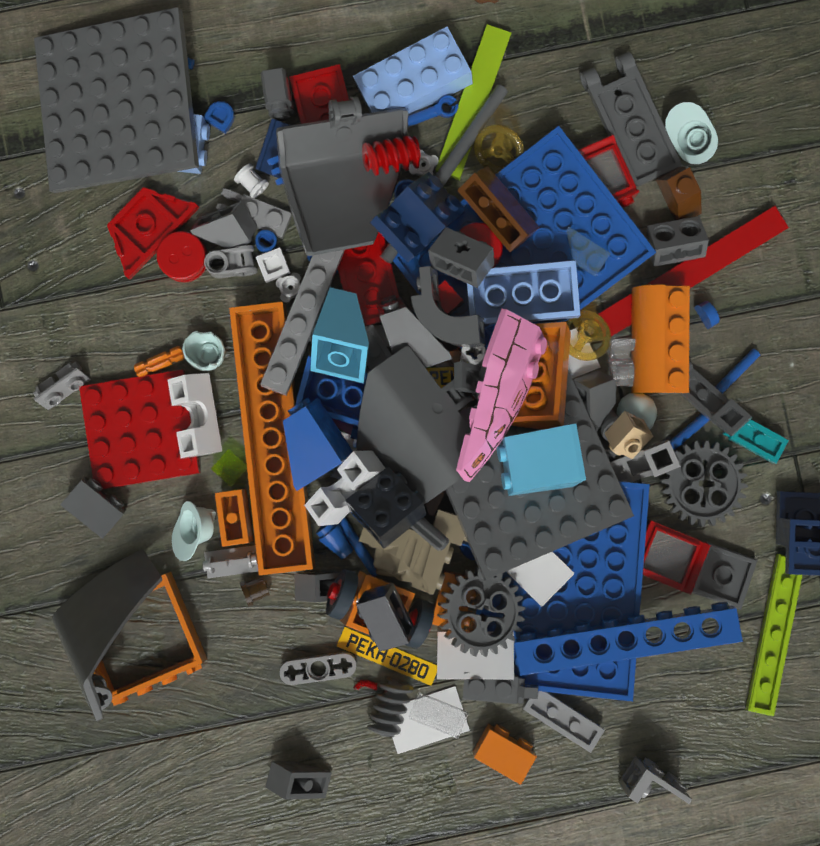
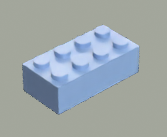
M448 27L435 32L353 76L370 113L406 108L408 116L437 103L443 96L452 95L473 84L471 70Z
M576 260L492 268L478 288L467 284L470 316L479 315L484 318L485 326L497 323L501 309H507L529 322L579 318L580 316Z

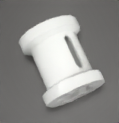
M251 164L245 165L234 178L236 183H241L250 192L252 198L260 196L269 185L266 179L263 180L253 170Z
M462 347L460 361L482 366L486 353L485 347ZM469 353H474V356L477 357V359L473 360Z

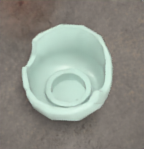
M194 331L184 340L182 347L186 361L191 367L200 371H210L219 367L223 363L226 353L223 341L212 332Z
M629 393L620 400L616 414L618 416L627 411L643 419L649 430L653 427L657 417V408L654 401L643 393Z

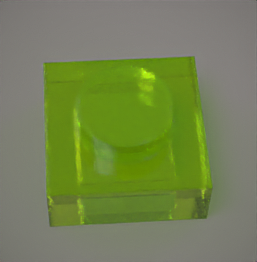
M228 449L211 470L229 486H233L247 470V464Z

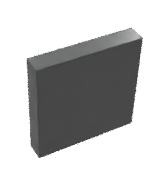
M705 542L711 546L692 593L717 602H728L729 606L733 605L741 610L758 560Z

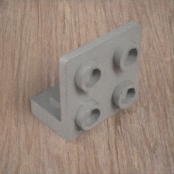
M635 755L618 782L627 796L636 803L649 794L652 788V781H655L688 804L692 801V798L686 793L688 788L681 783L680 779L670 772H667L665 775L659 769V766L647 757L642 760Z

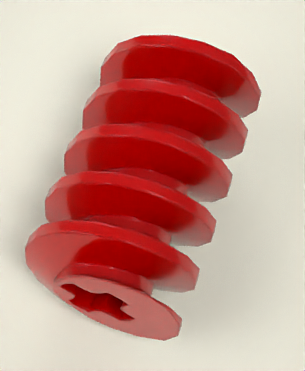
M414 135L412 138L405 136L401 140L397 137L392 142L389 139H385L382 144L379 141H375L372 146L369 143H364L362 146L365 170L369 172L372 169L375 176L379 175V168L381 167L385 175L389 174V166L393 167L395 173L399 172L400 164L403 165L405 171L409 170L410 162H412L415 169L419 168L420 148L418 140Z

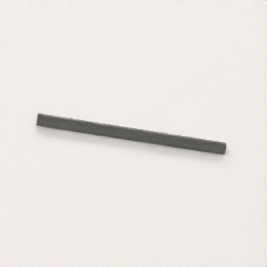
M498 84L436 173L435 176L440 179L443 187L507 95L508 91L502 85ZM389 243L380 257L391 264L398 252Z

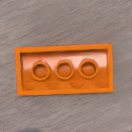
M567 322L535 324L540 327L546 338L547 348L539 359L537 377L532 380L523 404L511 425L533 429H549L564 426L571 331Z

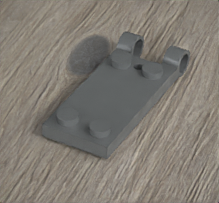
M627 51L615 57L616 67L623 78L602 86L597 71L592 67L580 73V80L585 91L589 93L608 137L614 135L636 187H639L677 167H681L682 163L639 73L632 54ZM619 90L621 96H616L614 91Z

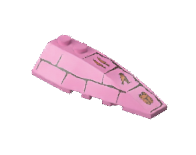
M501 309L483 359L482 366L487 369L484 381H478L476 392L479 393L477 408H471L469 416L471 434L466 433L464 436L456 468L463 480L470 482L488 461L509 430L529 391L532 380L537 377L539 359L547 348V340L539 326L507 309Z

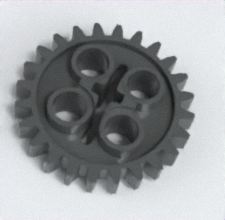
M697 441L692 442V449L687 445H682L683 454L679 451H674L681 467L664 473L667 475V478L659 480V482L667 486L660 493L669 495L665 499L664 504L673 503L670 512L680 511L678 519L684 520L688 516V524L691 525L697 520L698 525L704 527L707 520L710 526H715L716 518L720 522H726L724 514L735 516L731 508H741L742 506L737 500L738 498H746V495L740 491L748 487L747 484L741 483V479L747 477V474L739 473L738 471L744 464L734 463L737 454L727 456L729 452L728 447H724L719 451L718 442L713 443L711 448L709 441H703L701 448ZM703 460H706L707 462L705 469L702 464ZM690 462L696 466V473L692 477L686 473V466ZM716 464H719L723 471L719 478L714 477L712 469ZM699 481H708V486H699ZM688 489H692L695 493V498L691 503L686 502L684 494ZM716 490L721 494V501L717 505L711 501V495ZM702 498L705 502L704 507H701L700 505Z
M475 567L474 575L467 569L465 570V578L455 575L457 584L448 582L447 585L451 591L449 593L441 592L447 598L446 602H438V605L444 608V612L438 613L437 616L445 619L439 627L449 629L444 637L447 639L454 638L451 643L452 646L456 648L461 645L460 651L463 653L470 649V654L475 657L479 650L484 657H487L488 649L492 653L498 654V645L507 649L505 640L515 641L516 639L512 632H521L516 623L525 620L523 617L518 616V612L525 610V607L517 604V602L523 599V596L514 595L518 590V586H509L511 578L504 577L502 579V573L484 581L479 567ZM474 589L476 597L472 602L468 603L466 595L469 590ZM496 594H500V604L496 607H493V597ZM466 606L479 610L484 608L491 612L503 613L504 616L500 618L487 614L478 615L470 611H460L459 607ZM469 616L471 624L467 629L462 630L461 622L465 617ZM492 621H495V631L491 634H488V624Z

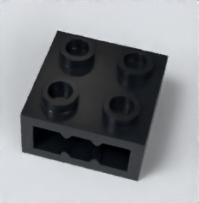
M389 466L346 499L350 513L383 549L427 515L424 507L426 503L424 497L419 491H412L407 486L408 482L400 472L394 473Z

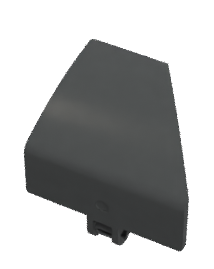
M355 96L350 97L348 101L337 102L336 100H330L329 120L277 128L279 170L306 255L313 256L374 244L379 231L370 222L376 215L389 207L403 165L400 164L399 172L395 173L392 166H389V174L386 175L381 167L379 168V175L375 176L372 169L369 172L365 170L362 146L364 143H369L372 146L375 141H379L382 144L385 139H389L392 142L397 137L402 140L403 137L408 136V111L406 108L362 114L359 98Z
M405 346L368 373L359 416L356 451H373L385 468L389 466L394 473L400 472L407 480V486L412 491H419L427 503L462 478L456 468L464 436L466 433L471 434V429L458 411L473 399L470 395L467 396L465 392L454 390V380L440 388L409 346Z
M143 549L127 556L97 575L61 605L52 617L66 656L96 721L103 719L102 709H105L111 703L112 693L107 688L105 679L93 673L124 625L147 596L162 581L161 575Z

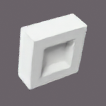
M280 247L256 257L266 283L290 274Z

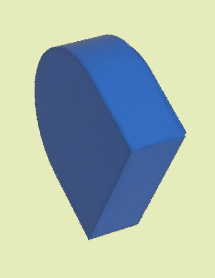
M217 101L208 108L203 118L208 124L226 134L234 122L235 115L228 103Z
M704 301L694 307L707 330L719 323V315L709 301Z

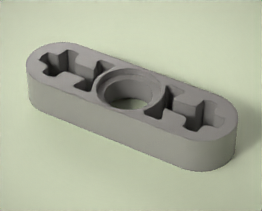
M350 652L289 659L284 662L280 669V678L288 685L347 678L355 672L357 660ZM342 658H346L347 662H352V665L348 667V671H343L342 667H335L334 674H330L331 664L328 659H333V664L341 663ZM313 662H323L326 666V672L323 675H315L311 671ZM302 663H307L306 673L308 677L304 678V672L297 673L294 679H291L290 674L285 673L290 665H293L294 669L298 670L303 669Z

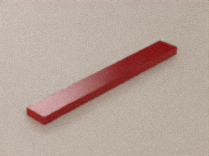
M776 206L708 246L706 257L684 261L646 285L690 286L692 288L789 227ZM632 294L596 315L609 337L632 324Z

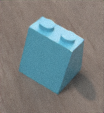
M329 288L312 335L310 371L364 383L369 341L357 294Z
M576 424L504 437L500 445L497 446L498 460L503 462L505 472L501 474L502 486L504 490L507 489L508 496L574 487L586 480Z

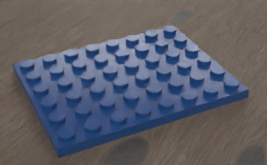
M560 126L556 127L496 174L498 179L540 228L522 245L511 252L502 244V256L495 268L576 260L580 310L656 253ZM464 199L460 203L465 212L447 228L459 231L468 224L485 222ZM437 238L411 261L407 262L399 253L393 260L419 295H422L417 287V276H420L419 268L431 266L428 250ZM437 270L438 284L440 285L446 280L464 301L449 316H470L467 283ZM568 319L537 321L531 323L539 324L566 322Z
M619 482L634 516L552 551L574 572V575L543 606H540L507 572L502 573V579L504 577L511 578L509 586H518V590L514 595L523 596V599L517 602V604L525 607V610L518 612V616L523 617L525 620L516 623L521 632L513 631L515 639H519L520 634L527 632H536V636L547 634L546 630L552 628H563L564 632L574 630L573 626L589 623L590 627L601 626V621L617 619L618 623L628 622V617L640 615L650 484ZM496 594L493 597V607H496L500 604V594ZM484 608L482 610L477 609L476 611L478 615L487 614L500 618L504 616L503 613L491 612ZM492 621L487 626V632H494L496 623ZM623 631L618 636V640L622 644H629L634 638L630 631ZM596 635L591 639L590 643L594 648L599 649L606 645L607 640L601 635ZM573 639L567 640L563 645L564 649L570 653L576 652L579 649L578 642ZM514 644V675L525 678V684L539 685V691L633 702L636 658L520 676ZM540 644L536 648L538 654L543 657H547L552 653V648L548 644Z

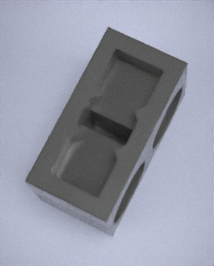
M700 216L647 226L646 239L656 251L651 256L654 267L706 257L709 239Z

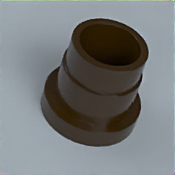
M263 577L246 583L245 581L239 582L248 607L253 606L254 602L270 595Z

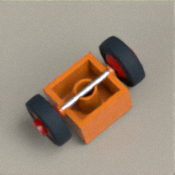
M344 569L329 588L326 614L332 618L339 619L345 626L369 634L364 620L358 615L356 604L364 591L389 584L390 582L359 571L357 575ZM394 584L416 629L409 644H406V646L417 649L424 643L431 630L434 618V605L428 601L418 599L410 608L415 593Z

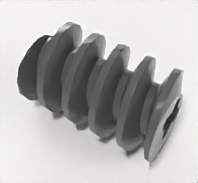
M385 676L389 682L380 683L379 687L386 692L385 694L376 695L382 701V704L373 705V708L378 710L379 714L370 715V718L376 724L367 725V729L385 737H395L394 735H398L401 732V728L397 724L404 722V718L400 714L407 712V707L404 704L410 702V697L406 693H412L414 687L403 680Z

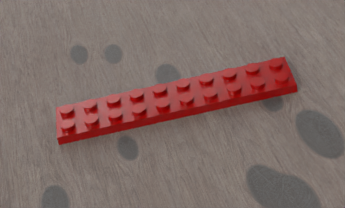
M340 64L289 77L301 124L329 120V101L336 100L341 102L349 100ZM378 232L372 245L345 249L338 266L343 290L357 294L365 327L371 324L382 323L376 307L377 304L381 303V299L395 295L396 298L399 297L392 266L380 257L386 248L385 239L380 232Z

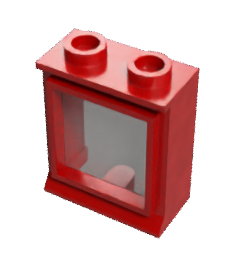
M614 135L578 150L622 208L635 202L634 198L640 191L637 190Z
M647 520L643 575L691 595L711 545L654 521Z

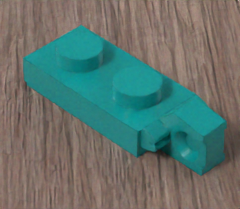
M751 419L733 436L723 432V435L728 437L727 439L773 464H777L789 441Z

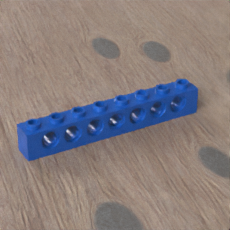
M718 602L711 604V609L700 610V606L684 608V613L673 614L671 610L657 612L654 618L645 619L644 615H635L628 617V622L618 623L617 619L601 621V626L590 627L589 623L574 625V630L564 632L563 628H552L546 630L547 634L536 636V632L522 633L520 638L514 642L520 676L743 642L737 609L733 605L729 606L728 602ZM707 618H714L716 620L715 629L710 632L704 631L702 629L703 621ZM679 622L687 623L689 627L688 632L683 636L674 634V627ZM655 626L661 629V635L658 639L650 640L646 637V631L650 627ZM623 631H630L634 635L633 641L629 644H622L618 640L619 634ZM596 635H601L605 637L607 642L603 648L598 649L591 645V639ZM569 639H573L578 642L579 649L573 653L567 652L564 649V643ZM540 644H548L552 648V653L547 657H543L538 654L536 648Z

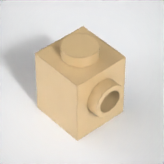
M624 411L604 433L610 443L609 448L616 455H625L631 459L653 437L645 421L627 411Z

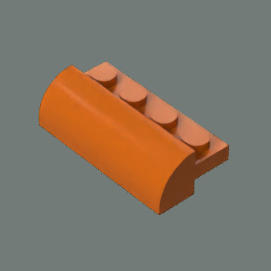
M644 285L632 288L631 393H689L690 286Z

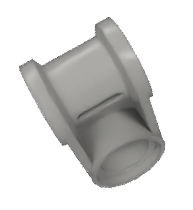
M251 245L212 251L204 259L205 268L215 278L249 276L257 273L252 257L254 246ZM216 259L224 260L223 268L218 271L212 270V262Z

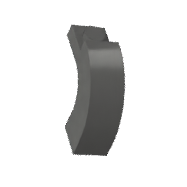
M431 266L420 267V276H417V287L422 295L411 296L416 316L424 328L435 337L456 346H486L484 318L479 315L449 316L444 311L440 302L437 270Z

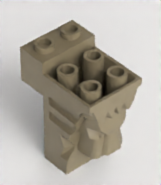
M439 508L436 510L432 525L449 539L448 545L442 551L436 550L412 528H409L385 549L364 527L359 539L360 542L375 548L373 565L376 568V574L396 577L400 581L412 582L411 587L434 595L435 589L441 590L445 578L442 568L444 563H450L454 550L450 543L461 546L463 541L468 542L456 514Z

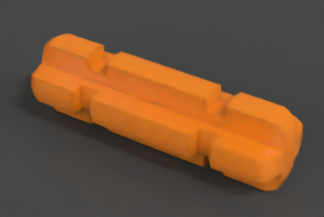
M176 346L170 349V352H162L148 358L147 362L141 361L135 364L134 370L138 377L149 375L151 371L153 373L173 365L172 362L174 361L177 363L184 360L183 350L180 346Z

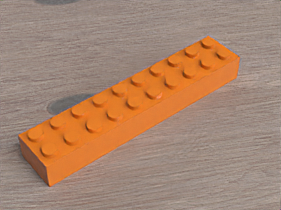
M283 302L231 307L229 310L259 575L314 569L316 566L310 513L304 506L308 502L307 487L304 486L298 491L294 488L283 420L290 416L288 410L296 404L295 380L293 379L287 396L261 387L262 379L287 320L286 305Z

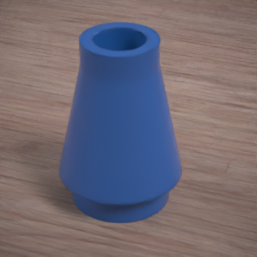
M339 524L324 525L316 531V534L319 536L318 540L338 555L341 560L353 551Z

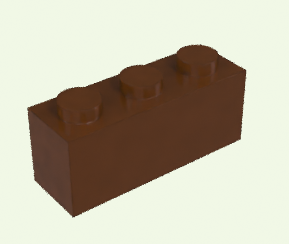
M488 166L475 172L457 190L509 252L522 245L540 228Z

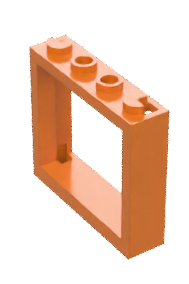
M172 572L161 575L162 581L154 590L165 586L194 656L114 690L104 663L101 660L93 674L100 675L105 679L107 688L112 693L111 702L114 706L129 700L128 695L137 692L138 696L153 690L152 685L160 681L162 685H166L177 680V674L186 671L187 675L202 669L201 664L207 660Z

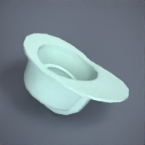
M693 102L680 103L669 111L665 128L679 156L690 164H701L708 161L717 150L718 136L706 112Z
M186 501L183 504L172 533L173 552L180 561L189 560L197 546L212 537L216 515L213 509L196 507L190 501Z

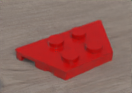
M143 187L107 224L109 233L115 243L114 247L117 255L120 257L124 275L131 280L157 253L158 246L163 238L173 232H177L200 207L194 202L180 200L174 196L157 193L154 190Z

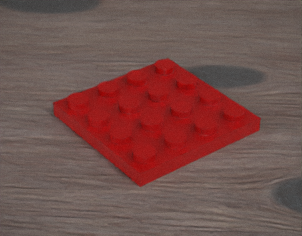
M185 370L79 386L93 479L103 486V489L201 473L198 456L181 458L176 432L187 430L191 424L190 412L181 405L172 406L168 379L185 375Z

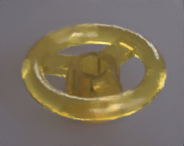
M489 125L483 128L477 134L474 142V152L478 161L484 168L488 166L493 173L500 172L506 166L494 165L486 158L495 156L504 159L510 164L524 153L520 137L512 129L503 125ZM491 133H496L490 148L482 150L484 138ZM514 145L516 148V157L510 154Z
M580 310L579 318H571L565 321L568 327L573 322L578 331V340L574 347L570 343L569 354L572 357L583 361L598 359L608 350L611 342V332L608 324L600 315L589 310ZM581 318H588L591 320H586L582 322ZM584 331H587L590 337L586 336ZM595 340L602 341L601 346L596 351L591 353L581 352L586 343H591Z

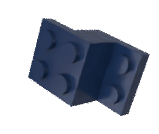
M428 172L407 186L391 205L376 215L370 223L409 262L427 248L465 210L461 207L460 201L447 192L440 179Z
M777 491L776 544L786 546V574L820 576V493Z

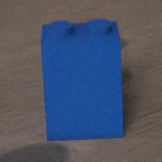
M306 398L288 410L290 416L283 420L293 485L296 491L342 464L353 452L319 398L312 402L309 398Z

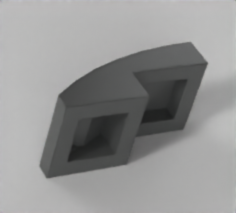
M464 361L454 363V390L479 394L476 392L478 381H484L487 368Z

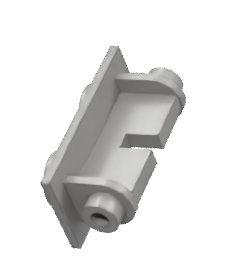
M77 361L74 363L69 362L56 372L59 381L56 382L51 376L35 387L36 390L33 391L34 401L49 410L60 404L63 399L74 391L79 390V386H83L91 379L81 371L82 367Z
M256 545L204 552L205 561H203V569L207 571V578L258 572Z

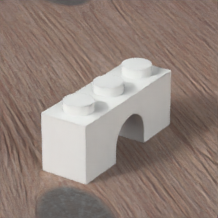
M209 373L187 374L168 379L172 406L181 405L190 412L191 417L189 428L176 432L181 458L222 452Z
M353 451L337 469L342 478L331 486L320 487L304 506L318 526L339 524L350 512L346 499L382 472L385 467L373 451Z

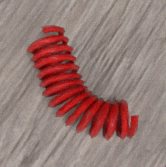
M362 679V681H358L353 686L357 690L364 686L375 691L377 690V683L367 679L366 681Z

